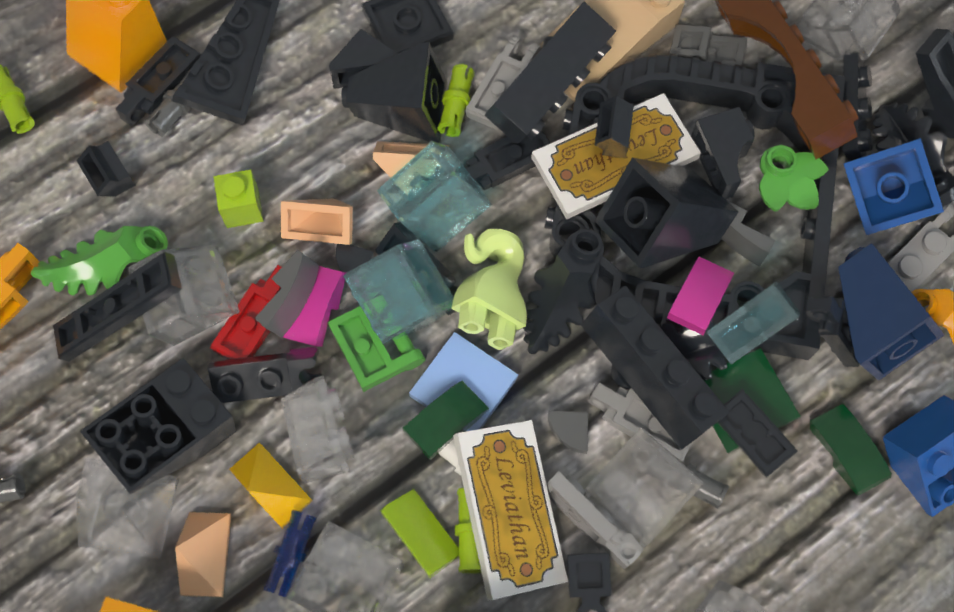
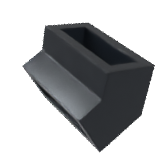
M618 96L600 103L595 146L603 149L602 155L625 159L629 148L634 105Z
M109 141L99 146L89 145L76 160L97 196L116 197L135 186Z

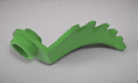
M123 226L116 232L102 229L95 234L94 244L80 241L76 245L77 254L69 250H63L60 253L62 259H59L57 256H50L48 263L40 261L38 266L31 270V275L34 278L40 279L44 286H49L50 282H52L54 290L57 292H61L65 285H67L70 295H76L80 285L83 284L87 295L91 296L96 293L100 282H103L106 289L118 283L126 265L129 263H148L163 252H167L168 240L163 231L154 226Z

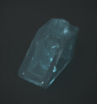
M775 281L709 329L707 333L729 363L733 364L797 319L800 311L777 281Z

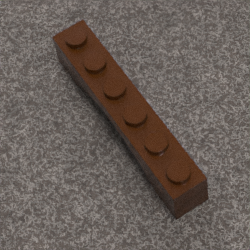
M715 0L720 14L733 34L749 37L768 45L778 52L793 69L796 78V89L791 114L799 135L815 159L858 137L854 122L858 120V115L848 99L843 102L839 99L837 94L840 93V90L830 73L823 76L819 70L822 68L817 54L812 48L807 51L802 45L805 41L796 24L790 26L785 20L788 19V16L779 0L775 2L771 0Z

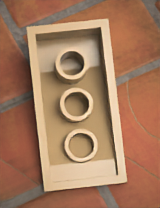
M584 0L583 2H586L616 32L608 40L612 47L598 63L592 59L586 66L590 71L588 76L577 88L570 85L565 90V93L575 102L578 89L588 83L600 84L602 78L609 71L611 73L616 68L625 64L626 61L635 59L676 27V24L679 23L685 0ZM577 8L549 36L553 37Z

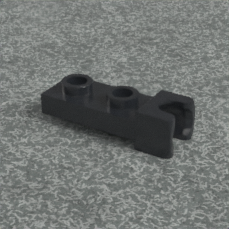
M307 347L291 349L289 353L210 362L207 370L212 392L221 403L293 395V397L317 395L323 390L324 377L320 373H307L304 369L315 366L319 349Z

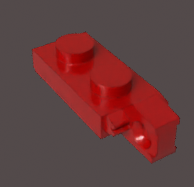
M280 265L276 266L267 281L260 279L256 284L252 283L212 342L210 348L214 352L228 360L255 356L270 333L255 317L281 289L272 280L273 276L282 268Z

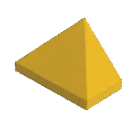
M260 442L229 469L282 529L313 501Z

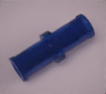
M292 510L290 513L291 516L281 544L275 546L273 553H276L277 556L267 584L263 589L274 594L280 577H283L278 595L286 598L290 597V591L300 562L305 563L307 554H304L314 522L317 520L316 517L307 514L299 531L297 528L303 513Z

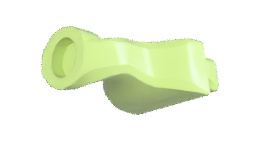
M487 229L479 235L475 243L473 235L469 233L464 237V253L466 258L473 264H480L487 258L498 263L485 267L467 277L457 288L451 308L459 313V329L468 334H477L487 328L489 329L488 345L497 350H502L513 345L516 330L526 327L527 311L518 287V278L525 260L523 244L517 235L503 229Z

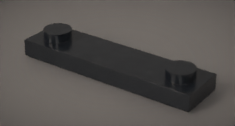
M163 252L54 324L53 329L58 359L70 362L182 290L175 256Z

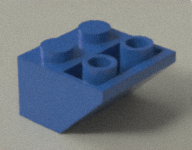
M943 395L883 436L890 466L924 511L931 517L954 504V400Z

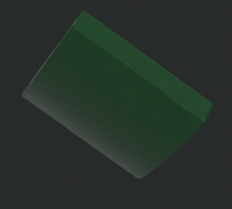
M761 348L728 363L727 368L724 370L718 368L712 371L711 379L704 380L723 405L743 389L778 429L801 418ZM718 423L713 425L728 454L740 449Z

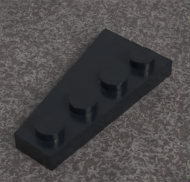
M237 0L218 31L207 44L200 58L195 62L183 83L174 93L172 101L243 125L280 0Z

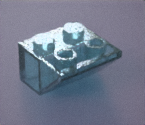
M431 141L377 190L397 220L434 252H438L492 205L451 148Z
M419 239L396 245L343 276L351 289L353 297L360 304L370 321L373 331L378 335L382 344L426 328L452 310L454 297Z

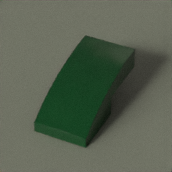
M461 380L424 408L402 429L431 461L454 439L453 435L466 432L489 410V407Z
M844 403L810 421V431L834 458V469L857 496L891 478L892 473L881 453Z

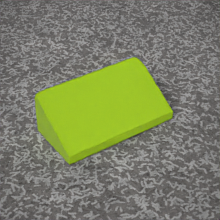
M414 489L380 509L383 517L429 579L459 557L458 546Z

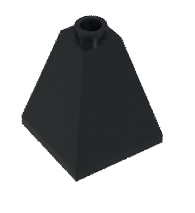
M429 42L417 44L349 76L348 86H343L341 100L344 108H349L354 117L431 143L440 144L441 133L438 131V125L444 108L442 97L446 91L447 80Z

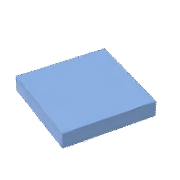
M454 332L411 389L409 396L424 407H427L462 380L489 407V410L467 431L482 429L517 380L518 374Z

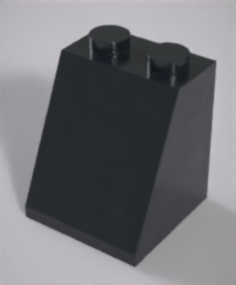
M632 157L595 222L639 268H645L719 243L739 211L693 169Z

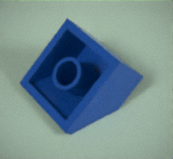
M921 138L844 163L866 236L944 212Z

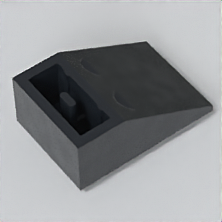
M182 358L80 430V432L131 495L205 456L234 434L236 429L230 412L187 361Z

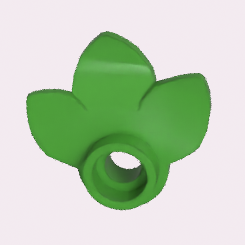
M785 145L770 147L763 153L760 159V169L764 175L759 183L760 195L764 203L776 212L786 202L799 209H815L819 203V195L814 180L825 175L829 169L820 158L815 159L810 152L795 153L793 149ZM773 162L781 163L784 169L777 168Z

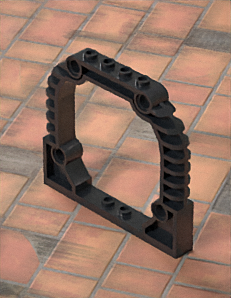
M649 54L648 57L635 60L633 58L611 73L609 71L602 78L600 84L588 83L578 89L574 108H566L562 130L569 131V135L598 123L600 103L615 96L632 104L664 93L666 98L730 109L740 107L741 111L747 113V118L755 128L770 130L776 127L785 134L799 152L811 153L799 135L791 114L796 89V78L791 67L758 62L754 70L743 68V65L735 64L730 66L721 64L719 61H701L700 58L696 57L691 59L678 57V54H671L670 56ZM831 74L840 90L837 96L843 102L845 76ZM763 103H767L771 105L773 108L767 107ZM588 105H593V106L597 107L598 109H597V110H591V109H588L586 106H588ZM838 148L820 157L829 170L825 175L814 180L818 190L819 203L815 209H808V217H804L801 225L800 238L805 239L802 272L795 271L783 281L766 289L752 281L740 282L735 285L729 294L723 295L712 317L715 329L720 321H725L728 330L732 325H736L739 332H744L747 335V342L743 344L744 349L756 351L761 348L765 353L809 360L820 349L821 336L819 334L818 322L809 320L806 306L808 296L813 298H823L825 296ZM557 202L556 207L548 206L544 228L552 229L549 249L555 258L565 244V241L561 239V236L564 234L571 235L580 229H590L601 237V228L595 222L596 216L589 209L566 220ZM602 256L589 280L596 300V306L626 286L659 327L668 322L672 323L679 333L681 332L682 325L667 319V316L682 287L645 281L626 274ZM737 300L748 302L752 307V311L741 309Z

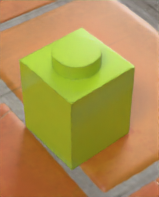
M251 169L213 176L218 211L227 228L264 222L259 189Z

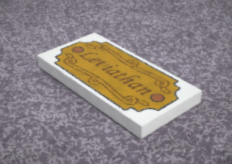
M663 93L634 106L629 148L625 159L602 155L603 149L595 146L597 123L533 151L531 158L567 220L606 202L632 157L682 167L699 159L701 152Z
M532 420L453 435L487 600H494L568 582Z

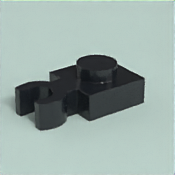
M609 553L567 554L569 597H581V604L577 607L576 612H587L589 610L607 612L600 604V596H612Z

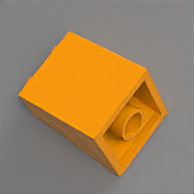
M66 0L68 56L120 93L127 88L126 83L167 42L149 0Z

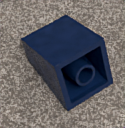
M872 243L866 247H859L847 255L845 262L838 267L855 358L878 381L945 336L943 331Z

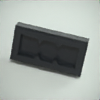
M743 389L724 404L730 413L717 423L765 478L770 476L798 452Z

